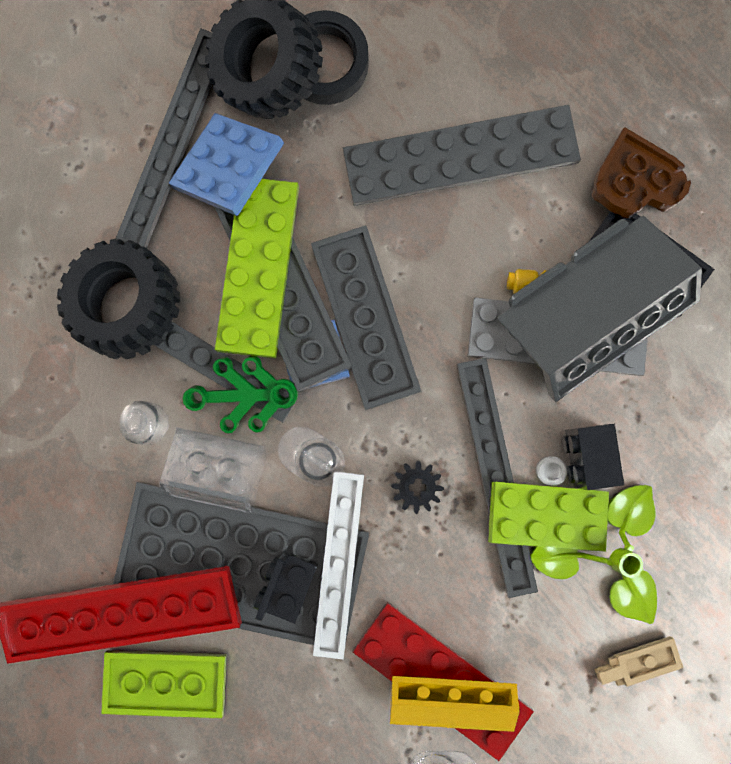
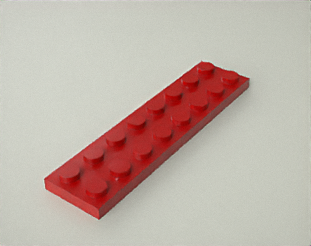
M229 566L0 603V640L7 664L240 628L242 624Z

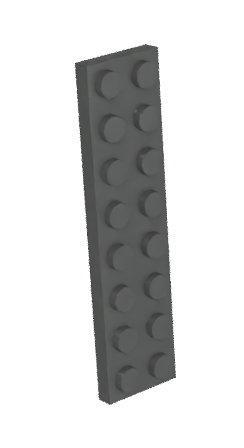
M570 105L343 147L354 206L578 164L581 161Z
M215 207L227 236L231 240L234 215ZM292 236L278 349L297 391L301 392L353 367Z

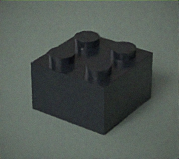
M615 423L565 430L566 436L562 437V444L565 454L569 453L570 465L567 466V477L569 483H573L574 488L588 491L624 486Z

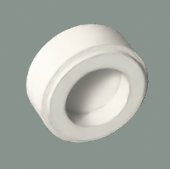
M545 457L537 464L536 475L541 483L548 486H557L566 479L567 467L558 457Z

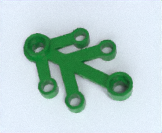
M248 356L242 362V369L246 374L254 375L267 388H255L233 369V363L228 357H220L214 362L213 371L218 376L226 378L237 389L206 390L202 386L194 385L184 392L182 399L185 407L191 411H199L207 403L240 402L230 414L225 415L220 421L221 430L228 434L233 433L239 427V421L256 401H269L260 413H255L248 421L249 428L253 432L258 433L265 429L269 418L278 408L286 409L295 404L298 399V391L292 381L288 379H275L262 367V362L257 356ZM248 361L255 362V370H252L248 367ZM219 362H224L227 365V371H222L219 368ZM282 388L286 389L289 396L282 397L279 390ZM194 392H198L202 396V401L195 399ZM254 419H260L262 421V426H256L254 424ZM225 420H231L234 423V427H228Z

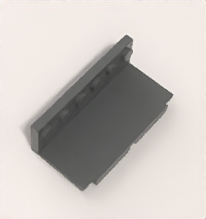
M644 215L630 225L625 219H621L576 250L571 256L569 263L566 265L563 262L556 264L512 295L509 299L511 308L497 318L542 369L548 394L555 402H558L698 303L701 297L702 268Z

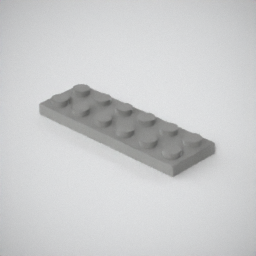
M484 298L473 299L468 357L537 364L497 318L511 308L509 301ZM648 338L600 372L644 376Z

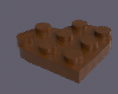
M624 127L596 173L592 197L609 211L619 214L623 218H631L646 205L652 206L661 212H667L671 207L678 205L689 193L691 180L687 181V176L683 171L685 165L675 156Z

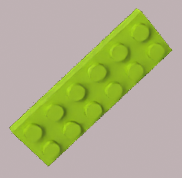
M261 179L239 215H234L215 344L217 352L276 358L299 184L297 182Z

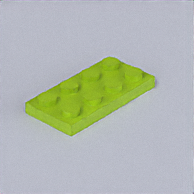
M492 482L488 542L606 552L609 492Z
M107 650L104 653L101 714L223 718L227 654Z

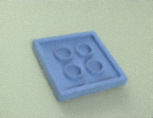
M214 113L169 184L174 190L238 216L284 145V142L280 136Z

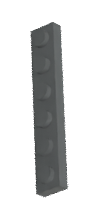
M172 321L173 329L170 333L167 331L162 336L164 341L157 346L228 390L237 388L226 378L218 376L213 371V364L220 357H228L233 363V369L255 388H267L254 375L246 374L240 362L223 352H217L215 347ZM219 362V368L222 371H227V365L224 362ZM283 388L279 390L282 397L289 396L288 391ZM256 401L254 406L262 410L269 401ZM294 405L286 409L278 408L272 417L284 423Z

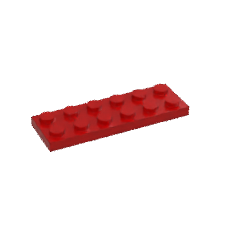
M388 601L352 651L391 682L392 676L496 682ZM518 698L519 715L514 732L455 729L496 760L500 761L534 711Z

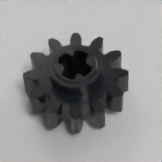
M416 461L415 469H411L405 463L404 469L406 472L404 474L400 472L394 473L400 479L399 483L391 484L393 489H399V493L393 497L394 501L404 499L402 509L406 510L409 505H413L415 514H418L419 506L421 505L427 511H431L429 502L431 500L437 503L440 502L435 492L444 490L443 486L436 485L435 481L441 478V474H434L432 476L430 472L433 465L429 464L423 470L421 469L420 461ZM415 479H421L420 483L425 484V490H420L419 495H414V491L409 490V485L414 484Z

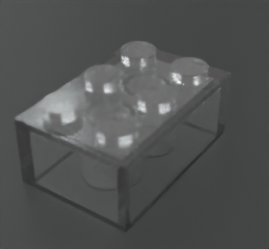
M177 427L159 484L165 495L252 514L266 461L265 446Z

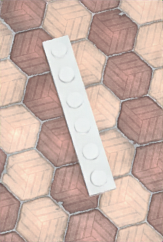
M334 471L313 656L344 660L364 475Z

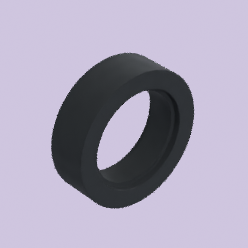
M329 10L311 12L305 16L315 26L318 35L331 34L340 37L350 46L354 59L351 68L342 78L328 83H313L310 89L312 94L305 100L320 105L343 102L353 96L366 79L369 64L366 37L357 23L342 13Z

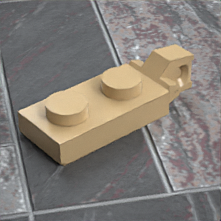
M669 636L614 654V656L608 658L609 664L594 670L598 681L602 685L615 681L617 686L626 685L628 687L682 669L683 664L675 640Z

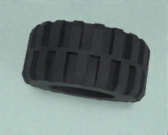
M237 0L231 4L232 8L229 11L225 9L220 14L221 20L218 24L214 23L211 32H213L211 40H207L206 49L209 50V53L205 56L206 67L210 69L207 72L209 81L214 85L213 89L216 94L223 98L224 102L257 118L273 119L275 116L281 118L289 114V109L293 111L298 109L302 105L300 101L303 98L308 99L312 94L310 89L313 83L317 84L320 75L317 74L318 68H322L323 57L319 55V52H322L323 48L321 40L317 38L318 31L309 22L308 17L285 0ZM277 34L279 46L273 67L264 77L257 81H252L250 65L256 48L263 40Z
M111 239L110 244H107L105 241L95 243V248L90 250L87 247L80 252L81 257L77 260L73 259L68 265L71 267L68 273H63L61 277L62 289L58 288L57 299L61 301V304H57L58 315L63 318L61 323L65 330L71 333L73 339L100 355L113 359H119L120 357L124 359L135 358L136 352L144 355L151 351V345L159 346L164 341L162 338L166 331L170 333L174 327L171 324L172 319L178 318L180 309L175 306V303L180 302V292L175 289L178 286L176 278L158 257L146 247H141L137 242ZM137 278L139 292L133 308L121 319L104 323L101 317V304L106 292L115 283L123 279Z

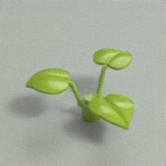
M635 485L618 492L609 502L608 522L620 528L619 535L625 546L624 548L614 550L610 558L578 552L577 549L536 546L530 554L533 565L546 576L554 579H568L579 571V561L577 558L607 564L613 570L622 574L623 578L615 581L610 589L609 598L613 609L626 618L653 624L657 610L656 585L652 576L643 570L642 558L632 552L634 546L630 545L625 535L626 532L631 536H642L652 528L656 516L652 487L649 485Z

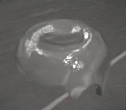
M135 401L124 408L119 419V430L122 436L127 441L138 445H153L164 438L168 429V416L163 408L149 401Z

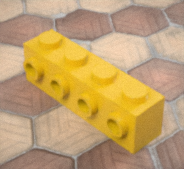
M392 676L390 724L511 732L515 730L519 715L516 683Z

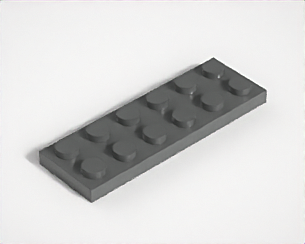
M365 225L311 243L347 356L353 367L352 371L365 410L422 392L367 226Z

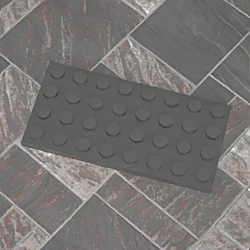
M137 482L113 584L229 566L242 624L238 629L314 645L328 523ZM359 529L346 640L369 537L368 531ZM286 552L317 564L295 624L269 613H266L262 621L255 619L258 610L253 607L260 590L262 591L263 586L268 587L270 580L265 579V575L271 561L275 557L279 558Z

